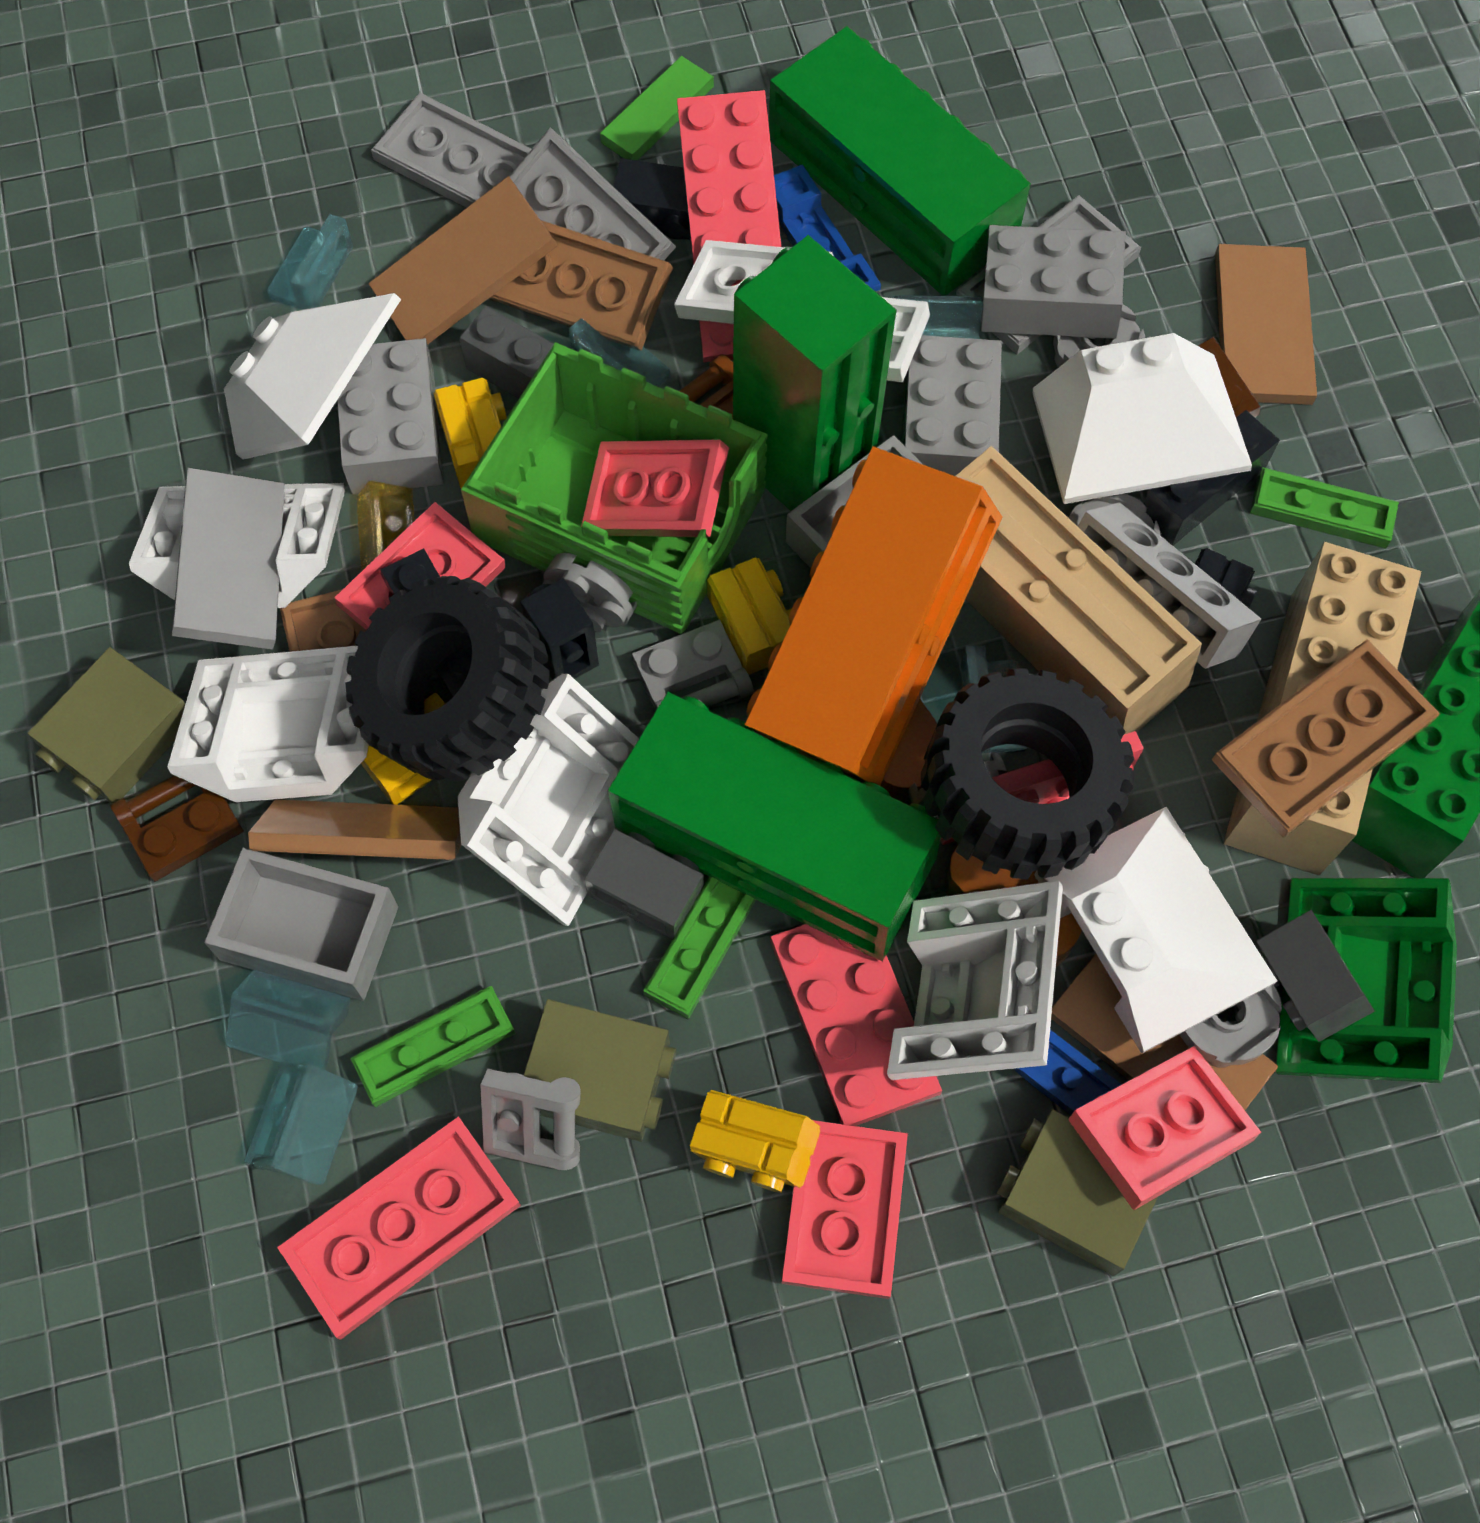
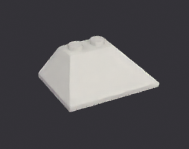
M395 293L290 312L276 318L269 316L263 320L253 333V338L256 341L249 352L242 353L232 364L229 372L233 376L224 388L236 454L244 460L309 445L401 299Z
M1175 333L1080 350L1033 387L1034 401L1063 504L1251 471L1252 464L1215 355Z
M344 483L285 484L282 538L276 557L279 575L277 608H285L326 567L345 493ZM185 486L159 487L129 561L131 572L173 600H175Z
M358 646L198 660L167 766L170 773L234 802L332 795L366 758L369 746L361 737L360 729L354 726L349 714V707L352 704L346 701L345 682L351 681V675L347 674L346 670L349 656H355Z
M561 674L549 683L548 689H542L541 696L546 699L541 715L535 714L530 724L534 729L527 740L521 737L514 745L517 751L505 761L501 759L495 760L493 762L495 768L479 776L472 772L458 795L461 845L559 923L569 926L587 894L584 879L615 829L608 789L639 738L569 674Z
M1167 807L1108 835L1095 854H1089L1085 862L1073 870L1063 867L1058 876L1044 879L1039 877L1037 871L1034 874L1039 883L1060 880L1063 886L1060 918L1070 913L1073 914L1120 992L1122 998L1114 1009L1141 1054L1277 982Z
M1060 880L913 901L907 943L922 964L914 1027L895 1028L893 1031L887 1070L890 1080L1047 1065L1063 892Z

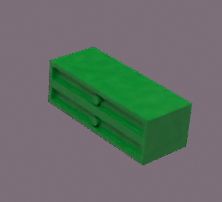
M848 26L770 80V142L797 166L803 165L810 177L943 297L986 265L989 225H1022L1031 185L1023 173L1006 163L994 152L988 143L977 138L963 125L958 117L949 114L933 100L926 90L920 89L903 74L896 64L886 60L872 47L867 39L858 36Z
M809 235L795 246H788L782 249L770 266L756 277L749 276L734 293L733 420L768 434V439L765 442L767 444V452L765 454L767 464L764 467L766 469V477L764 478L766 481L765 488L790 511L794 510L869 454L872 446L877 448L897 309Z
M1480 590L1462 611L1416 688L1440 715L1426 728L1373 768L1357 834L1351 840L1413 878H1425L1465 840L1480 813Z
M667 692L608 789L616 830L626 835H629L630 832L641 834L654 843L656 846L655 850L671 858L675 854L681 855L694 862L699 867V872L713 877L837 940L839 938L853 945V948L882 962L936 861L941 835L935 829L938 821L937 817L928 815L924 806L914 803L907 805L890 797L888 791L873 782H863L862 784L844 775L840 768L822 760L816 762L799 754L797 749L775 739L769 740L755 733L745 725L744 721L738 718L728 717L725 719L710 712L707 706L696 698L690 696L681 698L670 692Z

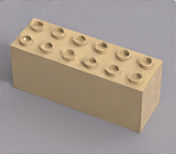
M992 446L956 475V477L983 486L1003 517L967 594L966 600L1038 671L1044 670L1057 673L1056 679L1067 684L1072 679L1083 685L1082 692L1090 698L1097 695L1108 706L1105 713L1109 718L1116 716L1126 731L1125 734L1134 731L1137 733L1189 687L1202 643Z
M1324 541L1291 596L1257 722L1366 639L1398 669L1422 571ZM1372 770L1284 838L1238 789L1223 844L1320 876L1357 834Z

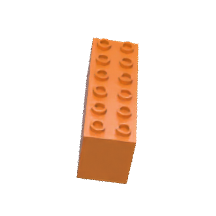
M872 446L867 460H862L854 472L852 480L853 490L846 505H842L835 513L831 526L833 534L825 551L818 553L813 561L810 571L811 581L805 595L798 598L791 609L788 632L783 642L777 644L768 661L769 673L761 689L754 692L748 703V719L745 725L769 740L775 739L797 749L799 754L816 762L818 760L825 761L840 768L848 776L862 782H873L881 785L1003 517L983 486Z

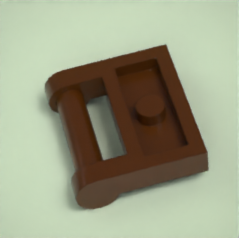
M173 775L128 801L124 797L112 803L110 807L127 834L149 876L156 882L244 832L225 797L200 787L203 794L142 827L137 818L196 786Z

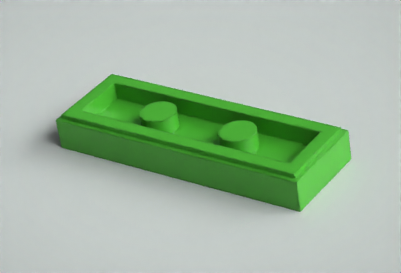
M681 56L600 132L601 143L624 159L638 160L679 121L677 98L705 96L714 87V76Z
M1262 467L1258 475L1250 514L1386 549L1392 540L1399 502Z
M709 877L643 991L644 996L689 1019L756 899L713 877Z
M489 986L352 1057L351 1060L372 1104L377 1107L516 1033L493 987Z

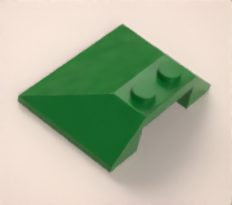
M1291 878L1288 923L1312 910L1375 1012L1318 1042L1308 1027L1298 1031L1282 1005L1290 1000L1288 993L1283 987L1277 1052V1074L1441 1083L1453 1047L1457 957L1449 878Z

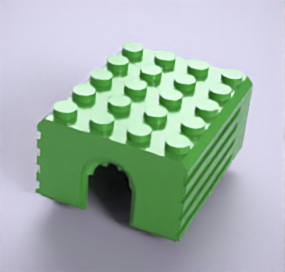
M555 342L461 489L471 532L486 545L544 572L554 556L560 553L577 555L573 563L585 568L590 560L612 571L629 586L633 592L629 602H637L634 613L682 634L686 631L707 594V579L710 575L720 571L763 495L766 481L764 480L766 469L764 467L767 464V457L765 456L767 444L765 442L768 439V434L733 420L731 413L709 405L706 408L689 400V395L666 386L665 389L648 383L645 376L625 367L621 371L603 363L602 357L586 350L580 349L577 352ZM721 440L729 447L710 537H706V529H701L697 537L608 536V532L586 521L582 524L601 441Z

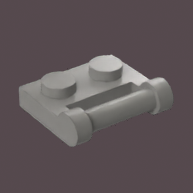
M720 620L632 653L633 663L655 711L667 692L674 693L725 672L729 679L685 696L698 699L708 708L735 696L741 700L754 694L751 679L745 668L742 667Z
M487 1068L480 1084L484 1153L557 1170H569L577 1166L580 1161V1144L575 1138V1110L580 1105L581 1100L579 1084L571 1078L562 1077L550 1083L528 1078L519 1073H506ZM540 1109L553 1112L554 1139L552 1140L541 1138Z

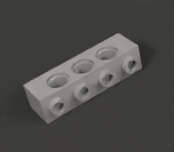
M1120 502L1085 512L1078 527L1202 643L1197 662L1203 668L1207 669L1239 656L1261 621L1258 615Z

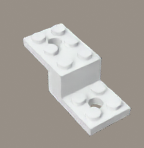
M706 240L674 304L678 318L734 324V293L738 286L749 276L756 277L770 266L777 254L785 247ZM737 280H743L739 284L733 285ZM882 297L897 309L887 380L903 382L930 317L928 302Z

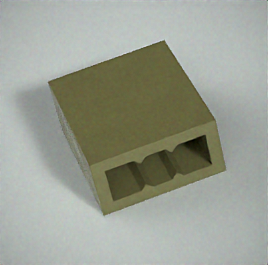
M109 647L27 734L39 746L40 749L35 755L46 766L56 773H59L63 768L72 773L75 777L71 783L91 800L95 801L101 795L110 803H114L123 798L175 742L185 703L180 697Z
M547 999L524 1076L550 1083L562 1077L575 1080L581 1088L580 1105L575 1110V1125L642 1142L646 1128L655 1130L663 1102L662 1098L655 1097L660 1077L670 1078L677 1049L669 1047V1030ZM540 1109V1116L553 1119V1112Z
M1052 1109L1043 1123L1034 1118L1020 1144V1147L1027 1150L1028 1153L1020 1169L1010 1165L996 1194L1005 1198L998 1213L1108 1274L1115 1276L1125 1269L1158 1197L1133 1210L1068 1120L1069 1118Z

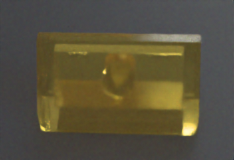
M368 481L358 494L357 513L361 572L415 521L412 488Z

